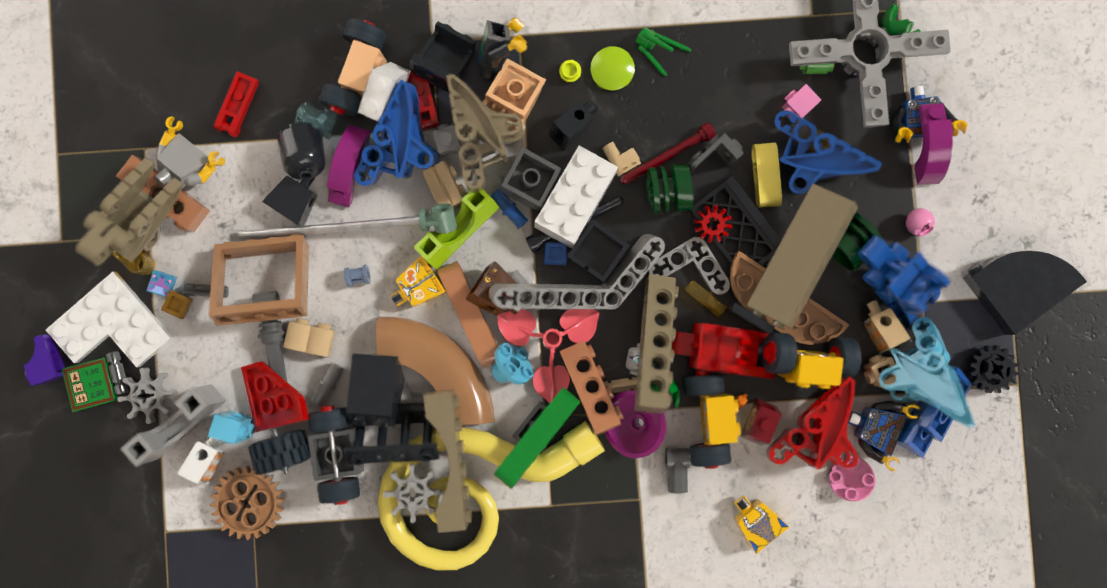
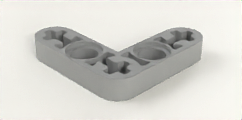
M700 237L691 238L661 256L648 270V274L654 275L652 272L655 269L654 265L662 266L665 264L663 259L666 258L672 270L669 271L667 267L661 272L662 276L667 277L688 263L693 262L713 294L722 295L730 287L727 276L706 242ZM693 241L695 244H701L699 248L701 254L706 252L708 255L702 257L698 262L696 260V257H699L698 252H692L690 249L693 246ZM675 252L683 256V262L680 265H675L671 261V256ZM704 260H710L713 263V270L711 272L702 270L701 264ZM718 271L719 275L715 277L718 281L723 280V290L715 289L714 285L716 282L714 278L708 280L707 276L713 275Z

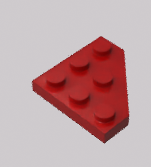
M263 361L241 367L256 432L309 419L304 396Z

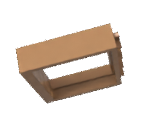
M290 235L288 237H269L260 240L248 239L241 242L214 244L209 317L216 326L307 316L309 245L304 236ZM296 251L294 299L223 306L226 259Z

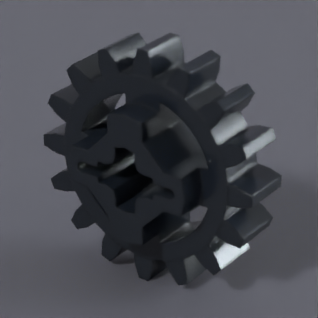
M985 345L984 350L976 349L978 355L969 356L973 362L967 363V366L971 367V371H968L967 375H973L970 382L973 384L978 383L976 389L985 390L986 393H992L993 391L994 393H1001V388L1003 390L1010 389L1008 383H1016L1012 377L1013 375H1019L1018 372L1014 371V368L1019 366V364L1012 362L1015 355H1007L1009 349H1001L999 345H993V347ZM991 354H994V355L999 356L1000 358H999V359H995L994 357H991L990 355H991ZM986 380L994 381L995 384H989Z

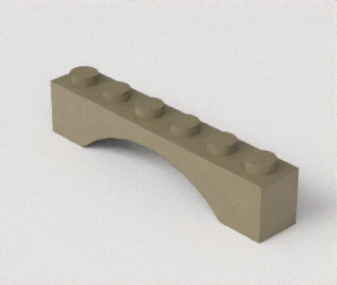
M454 389L427 392L423 395L426 418L442 437L449 459L447 489L436 509L438 533L466 530L469 522H472V513L470 508L467 509L466 500H469V487L465 486L464 477H467L466 463H462L461 455L464 454L465 448L464 441L460 440L459 432L462 431L461 418H457V409L460 408L459 396L455 395Z

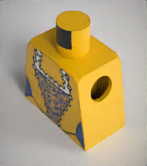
M743 495L734 502L740 510V513L734 519L750 548L756 554L789 528L788 524L759 499L750 503L746 496Z

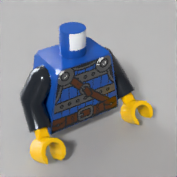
M924 86L910 88L911 100L905 101L897 109L892 120V126L897 135L895 138L896 142L906 140L909 143L910 139L923 137L918 111L919 107L924 104H942L937 96L926 98ZM944 105L947 120L951 119L953 136H958L959 130L965 134L968 126L967 123L963 120H958Z
M883 401L874 403L871 408L864 407L862 414L851 411L848 424L856 426L854 436L858 438V445L866 456L880 464L885 463L890 471L895 472L896 470L889 466L890 462L897 461L899 464L901 463L896 457H892L893 451L907 416L913 419L918 418L917 416H912L910 410L914 407L920 409V407L917 405L906 407L903 403Z

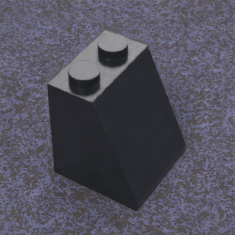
M353 353L346 414L350 424L356 426L375 425L379 428L395 427L405 382L398 356Z

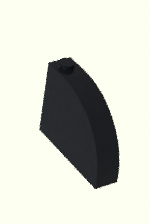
M1019 251L993 257L981 265L978 263L967 270L969 274L963 277L964 281L1005 335H1016L1087 282L1080 272L1065 260L1040 251Z

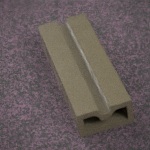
M812 184L747 304L748 307L753 309V314L762 319L765 316L773 319L771 324L784 330L785 326L790 329L793 328L858 209L854 201Z

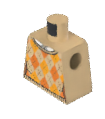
M876 300L864 306L870 317L864 321V325L879 354L910 339L891 308L882 311Z

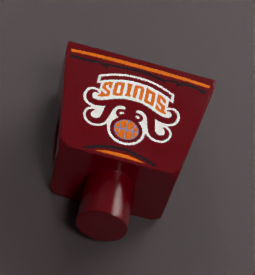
M756 398L740 437L758 445L770 444L782 416L778 407Z

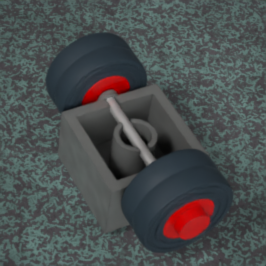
M334 405L320 407L321 411L308 414L309 431L313 433L308 436L314 481L331 479L317 484L319 502L322 504L334 503V505L348 503V500L360 496L358 477L346 476L361 474L364 471V464L353 465L347 463L344 448L354 447L356 427L346 428L351 425L346 414V407L334 408Z

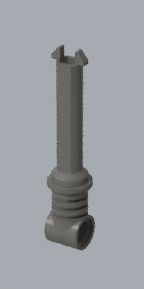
M277 291L256 293L252 296V303L280 300ZM261 321V324L258 325L262 329L259 330L260 333L257 337L261 339V343L266 347L268 366L287 382L281 344L286 331L282 329V326H279V324H282L281 321Z

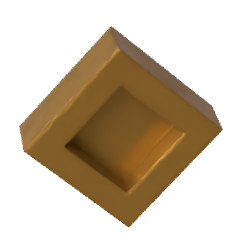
M170 290L161 310L179 319H184L193 299L177 291Z

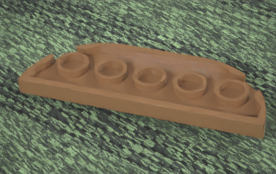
M737 251L731 264L730 283L740 305L752 312L753 309L748 307L747 304L766 268L742 252ZM809 298L792 329L786 326L784 330L776 326L774 329L780 333L791 334L798 343L814 345L826 341L829 342L832 338L838 337L847 329L849 324ZM765 316L763 319L770 324L773 321V319Z

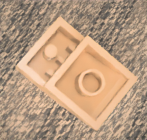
M506 59L502 70L499 71L487 91L483 103L495 113L519 116L524 125L546 79ZM510 119V120H508V121H512V122H517V123H518V121L515 120V119ZM510 127L508 130L514 131L517 127Z

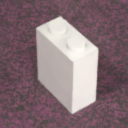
M392 62L373 69L358 112L379 122L384 110H387L386 106L392 95L395 96L394 91L400 80L407 82L411 71Z

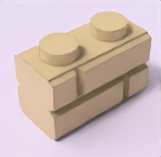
M442 161L421 172L437 205L449 203L453 205V209L461 206V199L467 192L462 184H457L455 177L458 175L452 164L448 166L446 161Z

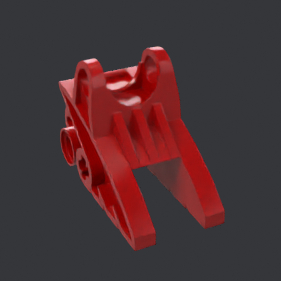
M694 323L692 334L676 331L675 340L671 342V350H674V354L689 356L688 367L770 379L775 377V374L768 373L764 367L756 366L759 342L763 343L768 333Z
M849 376L845 380L841 378L840 386L831 385L830 389H827L818 397V400H815L807 410L799 415L797 418L798 428L790 427L784 429L781 435L768 446L766 451L767 458L771 462L781 465L796 455L806 462L809 467L818 470L823 467L828 459L834 465L844 468L854 467L858 462V454L847 437V430L854 399L855 381ZM794 433H796L798 439L796 443L793 444L791 441V437ZM807 433H813L812 440ZM787 446V447H790V448H792V449L789 451V449H786V448H784V447ZM782 448H784V449L781 451V453H780V454L782 455V457H781V458H778V457H775V458H774V456H775L774 450H775V449L781 450ZM805 448L810 451V455L806 456L799 450ZM845 452V459L841 461V454ZM851 452L853 455V461L850 464H847L850 460Z

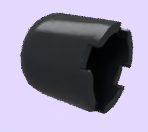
M307 122L289 124L290 128L284 131L280 130L277 135L284 171L292 178L299 180L317 177L322 173L326 164L322 131L313 128L312 124Z

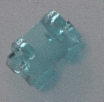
M304 102L303 105L300 104L296 111L297 115L294 123H311L313 128L322 131L325 139L330 140L337 114L331 112L330 109L318 110L308 102Z

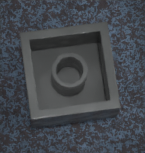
M522 147L499 191L538 212L562 168Z

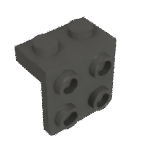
M726 133L721 137L716 135L704 147L706 150L704 153L700 150L689 161L690 173L714 151L731 166L744 153L741 150V144L734 138L731 140Z

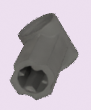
M666 448L665 464L666 468H668V492L675 494L687 493V468L690 467L689 448Z

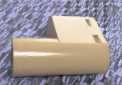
M614 142L602 148L610 163L618 167L616 172L618 177L641 166L640 158L634 148L620 154Z

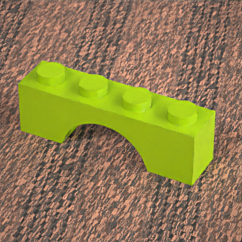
M483 189L479 192L469 191L461 199V208L455 217L457 228L449 233L429 231L413 248L437 270L500 207Z

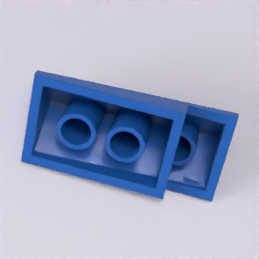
M953 366L952 368L959 378L964 396L966 397L972 384L959 368ZM920 400L916 404L920 409L914 407L911 411V415L918 418L907 417L897 444L924 458L933 439L939 442L943 441L953 419L938 408Z

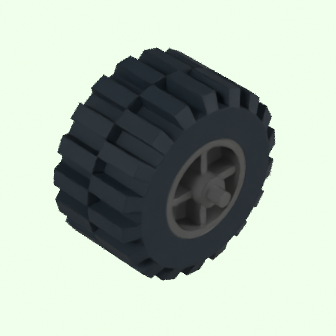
M301 429L281 435L280 433L277 434L276 430H272L273 435H271V438L253 443L248 447L255 474L258 475L283 470L284 474H288V469L291 466L311 458L305 430Z

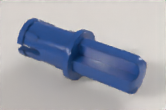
M499 189L492 193L490 197L503 211L502 215H506L518 229L527 223L529 219L520 212L515 202L512 203Z

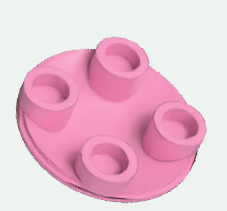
M850 456V460L847 464H850L853 461V456ZM858 458L857 464L852 468L832 465L829 472V483L834 493L846 501H860L868 497L874 489L876 478L873 469L863 459Z

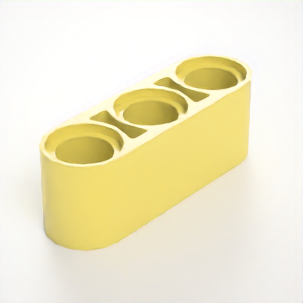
M753 144L752 164L757 208L781 206L782 190L777 144Z

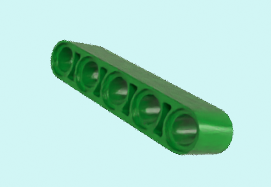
M563 387L493 475L512 489L581 401Z

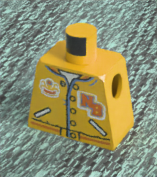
M421 256L395 280L401 289L392 294L391 298L397 306L408 300L412 306L416 307L447 292L430 264Z

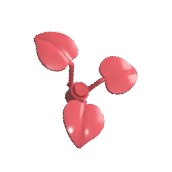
M520 309L515 315L508 311L497 316L499 330L510 344L524 346L528 343L529 337L532 336L543 338V345L550 349L549 367L542 366L533 375L535 390L549 403L563 387L567 390L570 378L567 369L562 365L553 367L554 352L560 345L562 336L568 334V338L574 343L588 342L595 334L600 313L595 309H569L563 313L559 321L560 326L565 331L559 332L556 329H550L545 334L532 332L536 327V320L533 314L525 309Z

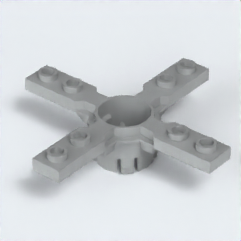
M852 0L855 29L849 33L847 38L843 40L832 38L790 42L791 66L842 63V66L847 64L843 70L849 75L856 71L853 75L859 76L864 128L889 125L886 84L885 79L882 77V69L893 58L946 55L950 53L949 30L910 32L889 36L884 29L878 27V0ZM869 37L870 39L867 42L871 43L873 47L878 44L875 48L876 64H865L859 61L853 50V42L855 40H866Z

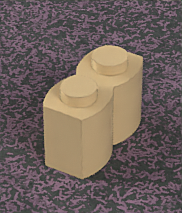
M296 318V321H289L284 348L319 356H331L336 330H332L331 325L318 322L317 326L309 325L310 320Z

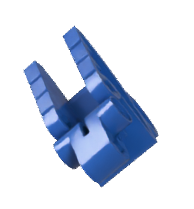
M400 80L394 91L395 96L392 95L386 106L387 110H384L379 119V124L376 125L373 131V139L376 145L365 147L362 152V159L355 170L354 177L359 185L370 186L376 184L383 172L392 174L397 178H410L414 166L428 169L440 163L439 153L424 138L420 123V101L416 86ZM377 152L379 153V159H378V160L376 159V154H377ZM427 153L430 156L428 164H426L424 161V157ZM390 163H394L395 169L388 168L386 166ZM364 172H368V175L371 177L370 180H365Z
M781 111L776 115V127L789 135L787 146L780 161L797 168L789 182L791 191L796 194L805 193L817 180L843 174H862L878 171L882 165V162L869 155L865 156L866 153L855 147L851 148L852 145L841 139L837 140L838 137L830 133L818 136L817 128L813 123L791 111ZM789 115V120L794 124H797V120H799L794 133L791 132L794 127L790 125L782 126L783 121L780 120L781 117ZM805 125L811 129V136L807 139L803 138L800 134L801 128ZM826 137L829 138L831 148L822 149L820 140H824ZM796 139L799 142L796 155H791L792 146ZM814 140V148L817 152L806 153ZM796 178H804L806 180V187L799 188L796 185Z
M873 235L857 253L869 268L862 276L863 279L875 288V293L879 298L882 299L888 308L893 310L896 317L909 330L912 329L913 323L918 319L917 314L922 315L928 309L925 303L928 301L930 304H934L940 298V289L946 288L951 283L943 272L928 263L921 252L918 251L911 259L908 257L909 252L896 242H892L888 246L882 239Z

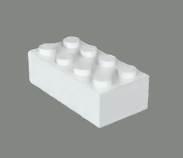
M578 146L535 220L534 228L573 249L615 177L618 167Z

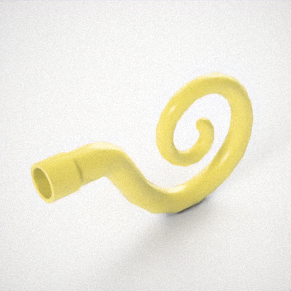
M584 421L564 434L563 439L541 452L521 478L531 482H551L564 476L580 464L582 466L603 453L605 449L587 421ZM462 427V431L459 432L460 440L464 441V453L479 456L498 467L515 447V445L489 432ZM433 428L432 443H437L439 452L447 451L442 437L436 428ZM423 433L409 441V444H422ZM420 461L390 462L382 476L377 500L380 523L390 542L405 557L419 566L437 571L458 570L473 564L489 550L497 535L499 515L496 502L485 487L475 480L464 477L465 486L469 487V495L476 500L482 513L481 526L475 540L457 551H444L428 547L416 539L407 528L401 515V509L397 512L396 516H392V509L398 505V500L395 497H383L385 490L393 491L398 487L397 482L390 477L393 471L399 477L406 478L410 474V464L414 463L416 466ZM449 476L436 480L430 484L429 488H441V494L444 493L447 489ZM431 495L427 501L429 505L434 507V513L430 515L426 509L425 512L433 522L437 523L436 509L440 496Z

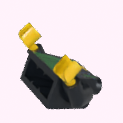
M512 18L507 25L489 20L486 21L478 55L479 66L481 67L480 75L482 77L490 79L493 77L494 70L501 71L505 57L511 54L513 49H516L519 53L527 49V41L519 35H516L510 42L509 30L512 29L515 33H518L524 27L518 18Z

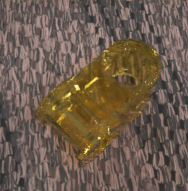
M144 250L132 263L116 251L112 253L132 273L150 275L155 270L156 264L154 259ZM143 260V267L139 269V262Z

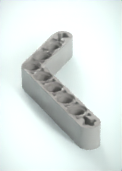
M652 234L642 235L602 285L499 283L490 288L489 298L496 306L503 309H616L664 251L665 244L661 238ZM640 258L639 265L635 267L636 259ZM626 275V281L621 284V278ZM527 291L526 299L519 301L520 294ZM549 291L548 299L542 301V295ZM570 292V298L567 301H563L564 295ZM591 292L590 300L585 301V296ZM612 293L611 300L606 301L607 295Z

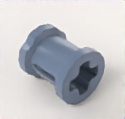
M367 264L361 268H344V278L347 287H352L353 284L371 283Z

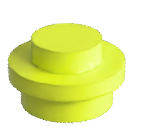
M574 60L563 62L559 69L560 77L566 82L577 81L581 75L580 65Z

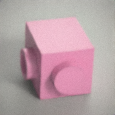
M806 84L798 92L795 89L784 98L787 102L782 108L784 111H791L803 118L821 99Z

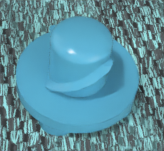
M510 343L500 345L494 354L496 364H492L493 377L500 383L510 381L517 385H522L530 380L534 373L528 360L529 354L523 347L518 348Z

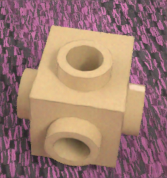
M879 354L870 358V363L864 365L866 370L864 376L869 384L882 387L879 383L880 374L884 370L897 365L892 357ZM888 375L884 380L885 385L894 384L896 376Z

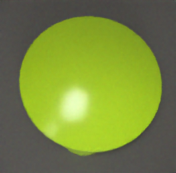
M606 47L600 50L591 62V75L596 85L600 88L619 90L627 86L633 78L635 70L633 59L622 48Z

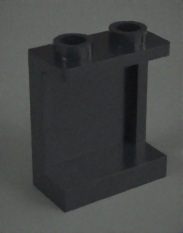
M437 21L434 33L419 55L414 54L410 59V71L449 93L447 75L454 74L459 78L475 53L476 42L470 36L457 32L450 25Z

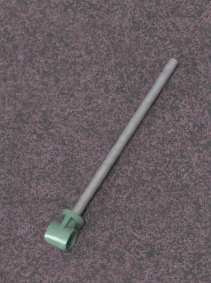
M442 203L433 206L431 213H429L428 209H420L419 216L239 231L238 238L240 240L412 225H420L422 231H429L430 226H434L437 233H449L457 228L453 205Z

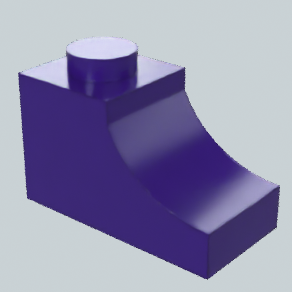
M49 334L34 337L35 350L33 357L29 363L24 365L27 381L30 382L31 386H36L63 378L62 369L65 367L56 342Z

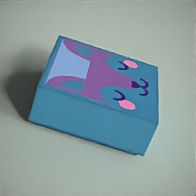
M153 270L147 291L167 297L169 291L174 289L177 277Z

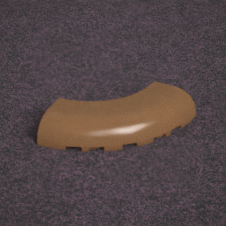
M378 317L376 324L377 355L398 356L401 365L421 374L431 383L436 391L454 389L455 395L459 396L460 408L457 409V418H461L462 425L495 422L494 407L485 379L469 354L454 340L441 331L421 322L399 317Z

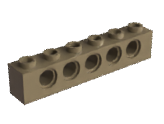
M649 274L645 281L635 411L662 414L671 404V394H668V386L672 384L673 373L670 372V363H673L674 350H671V342L675 340L676 329L673 328V320L677 316V307H674V299H677L679 287L675 286L676 278ZM656 298H662L665 304L658 303ZM655 319H661L664 326L656 324ZM653 340H659L662 343V348L656 347ZM651 362H658L661 370L653 368ZM650 383H655L659 387V392L652 391Z

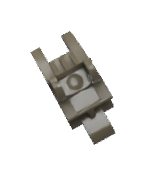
M454 74L447 75L455 133L462 146L459 150L463 180L470 191L479 192L485 187L486 183L484 168L503 161L505 164L508 163L504 145L516 143L522 139L524 133L522 120L515 114L495 113L482 103L470 88ZM510 119H515V120L518 121V123H517V122L508 121V120H510ZM510 127H517L514 131L508 130ZM493 153L496 154V156L483 162L482 158L487 157ZM469 156H476L474 160L467 161V158ZM472 172H475L477 178L480 179L477 181V185H473L470 182L473 179Z
M145 157L124 178L123 182L103 200L100 205L101 212L94 211L85 219L83 226L89 232L80 240L76 251L95 265L102 264L114 251L132 263L142 250L147 252L157 243L160 236V226L176 202L183 184L176 178H173L155 198L143 191V188L155 165Z

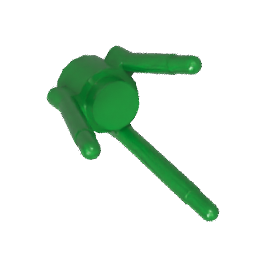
M646 27L642 29L635 41L640 45L638 50L646 55L663 76H667V73L647 50L648 48L652 50L657 44L673 52L674 49L666 44L668 43L681 50L691 52V48Z

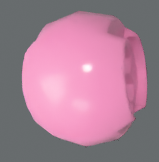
M924 208L913 210L908 214L906 220V228L915 236L927 235L933 230L935 224V217L932 212Z

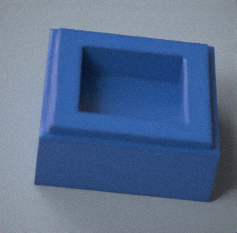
M545 242L544 265L566 266L567 245Z

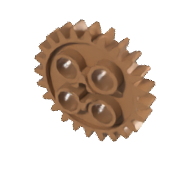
M249 465L245 466L243 471L238 467L234 469V473L232 471L227 472V478L222 477L219 479L222 485L214 486L218 493L211 495L212 498L216 499V502L210 504L211 507H216V511L211 515L219 516L215 523L219 524L222 522L224 524L221 529L222 531L229 528V536L237 532V539H241L244 534L247 540L251 539L253 534L256 538L261 536V532L267 534L269 527L274 528L276 526L274 520L278 521L282 518L277 512L285 510L284 507L279 505L285 501V498L279 497V494L284 492V489L277 490L276 488L280 481L272 482L274 474L268 477L266 474H255L254 467L250 470ZM240 482L246 484V493L240 490ZM255 484H256V485L258 486V488H257L256 492L253 493V490H254V487H255ZM260 492L267 496L266 503L259 499ZM252 495L248 502L250 506L245 508L247 505V501L245 499L249 498ZM230 502L236 505V512L230 510ZM243 511L241 520H239L238 517L240 513ZM250 512L256 515V522H252L249 519Z

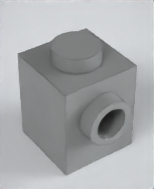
M443 124L436 127V131H433L432 135L440 156L445 157L459 152L461 145L454 126Z

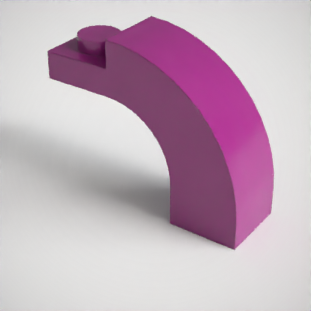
M944 103L924 104L918 109L923 144L920 157L914 164L917 185L939 184L944 179L951 161L953 145L951 119L947 120Z
M349 125L343 133L334 153L327 181V188H329L328 202L348 208L351 206L355 184V170L362 159L363 150L369 146L371 131Z

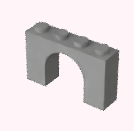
M212 384L193 387L175 402L180 409L158 427L137 434L121 450L135 466L157 460L225 403L226 400Z

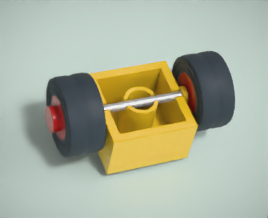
M772 332L766 336L763 342L762 363L768 373L784 377L786 382L796 383V386L810 387V384H817L816 387L830 389L831 385L840 386L841 378L849 376L852 378L858 373L861 365V349L855 339L834 337L828 342L825 352L797 350L796 341L791 334Z
M708 370L695 371L696 374L683 377L684 395L699 396L703 439L706 442L689 447L690 463L692 466L715 469L718 466L731 463L729 443L738 442L737 436L741 435L740 424L736 422L735 413H738L739 410L737 399H734V396L723 393L725 388L722 373H709Z

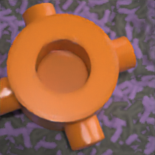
M745 393L743 395L739 394L735 398L737 399L739 410L748 401L746 398L748 395Z

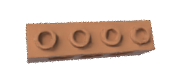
M131 155L116 177L123 182L124 178L143 159ZM155 168L148 179L147 185L143 188V191L153 198L164 189L154 180V176L159 173ZM182 189L166 218L171 217L175 220L173 224L184 232L186 230L195 232L210 210ZM182 203L183 210L178 214L177 206Z
M585 341L561 350L560 354L596 436L620 426V420L623 419L619 407H614L610 400L614 398L609 385L605 387L602 382V378L605 375L601 366H595L592 358L596 357L591 344L586 346ZM585 361L590 364L587 372L577 370L580 362ZM596 382L599 385L598 391L589 393L586 390L587 384ZM599 402H604L608 405L606 413L599 414L595 411V407Z

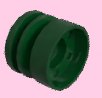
M687 163L672 165L670 176H667L664 166L659 167V177H657L655 167L648 168L646 192L653 215L660 213V204L662 205L663 212L668 213L671 202H673L676 212L692 210L693 188L690 169Z
M855 212L832 257L847 270L856 271L864 264L857 253L873 235L880 239L882 237L866 218Z

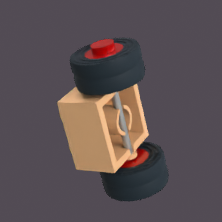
M351 18L348 20L343 32V38L350 42L352 46L338 81L341 87L325 84L320 94L319 102L336 114L356 116L371 71L387 64V60L381 53L386 33L369 21Z

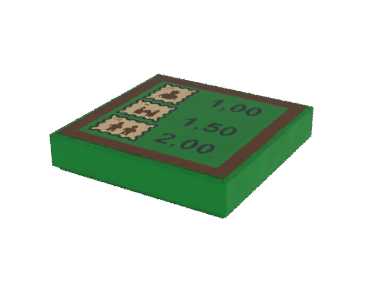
M106 357L62 369L72 412L117 401L118 395L114 391L115 383H112L108 367L110 363H107Z

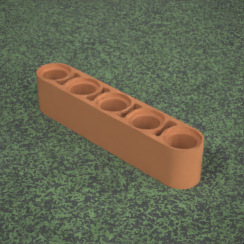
M455 261L438 269V275L482 368L494 364V354L498 345L480 307L465 299L471 291V287L459 262Z

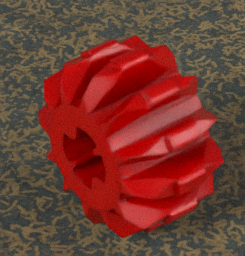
M714 205L713 213L710 212L709 206H705L707 215L705 216L699 211L697 214L703 220H694V223L702 224V227L695 228V232L704 230L705 232L700 236L701 239H704L709 234V243H712L713 235L720 242L721 237L719 233H722L725 237L729 235L723 230L724 227L732 228V225L725 224L724 222L730 220L731 216L722 217L726 212L725 208L718 214V205ZM714 217V220L718 219L719 224L716 225L717 229L713 231L711 227L708 229L706 225L709 223V218Z

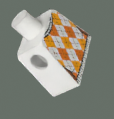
M211 437L206 442L197 441L177 474L196 484H210L225 454V451L219 449L222 441Z

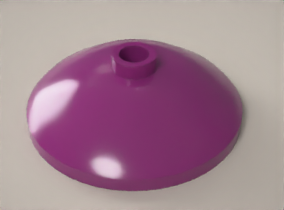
M629 390L616 395L611 400L614 407H619L623 419L620 420V426L605 432V435L611 446L620 454L629 458H643L654 453L663 443L666 435V418L664 412L657 414L635 411L636 390ZM639 419L643 420L642 426L639 424Z

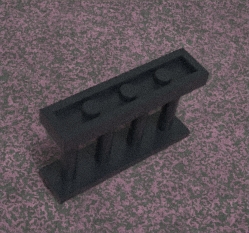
M424 402L403 403L399 405L396 424H401L400 445H386L388 429L386 427L378 428L377 446L363 447L365 426H356L354 447L344 448L347 463L361 465L364 463L429 462L431 460H439L437 443H432L433 425L426 418ZM424 423L422 444H409L410 424Z

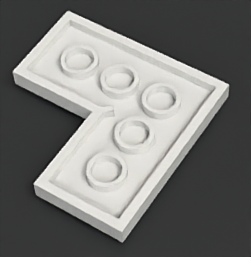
M117 272L110 273L46 329L47 333L73 363H79L110 336L136 367H141L173 339L172 335Z

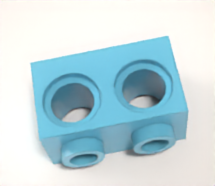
M234 411L215 414L208 437L231 444L248 440L255 431L253 418Z

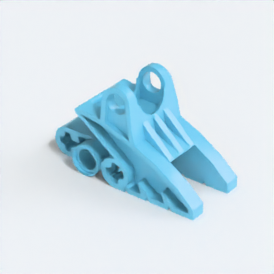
M927 317L918 318L912 326L916 338V346L904 353L895 348L890 349L897 365L884 370L880 374V385L884 389L889 390L890 395L897 402L921 400L938 408L948 417L968 428L976 426L959 378L954 369L948 365L950 354L945 348L939 330L931 319ZM888 375H895L896 381L894 384L885 385V378ZM899 390L906 391V394L902 397H897L895 392Z

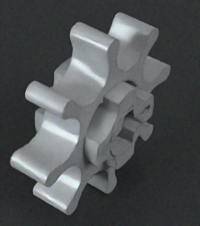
M141 368L139 370L141 379L138 383L132 377L123 379V383L128 384L131 391L128 396L118 397L117 400L118 402L128 400L132 403L133 409L127 415L128 419L136 418L138 413L142 411L146 415V423L150 424L156 421L154 412L157 408L164 414L173 411L172 408L166 406L165 397L167 395H175L178 391L177 389L167 391L163 388V380L168 377V373H159L157 379L152 380L149 376L150 369ZM146 393L154 394V396L150 398L141 397V395H144Z
M414 463L410 464V475L406 478L399 477L393 471L390 477L397 482L398 487L393 491L385 490L383 494L384 498L395 497L398 500V505L392 509V516H396L400 509H408L411 513V523L416 521L415 511L419 508H425L432 515L434 507L429 505L427 499L431 495L440 496L442 492L441 488L431 489L427 485L428 479L433 477V470H429L425 477H418L414 473ZM411 488L416 493L415 497H411V493H409Z

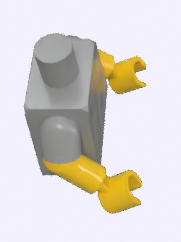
M168 117L166 126L169 129L165 130L156 153L157 167L160 172L154 176V180L161 187H165L173 178L179 180L183 184V188L187 185L192 186L205 183L216 171V166L220 167L225 164V159L220 157L216 161V157L220 154L219 152L212 151L206 156L180 133L176 135L175 131H180L183 128V123L178 121L177 125L173 127L172 123L175 117Z

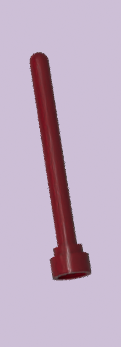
M709 122L700 126L697 134L623 175L620 178V182L627 184L647 173L648 168L661 165L701 141L710 142L716 136L713 126Z

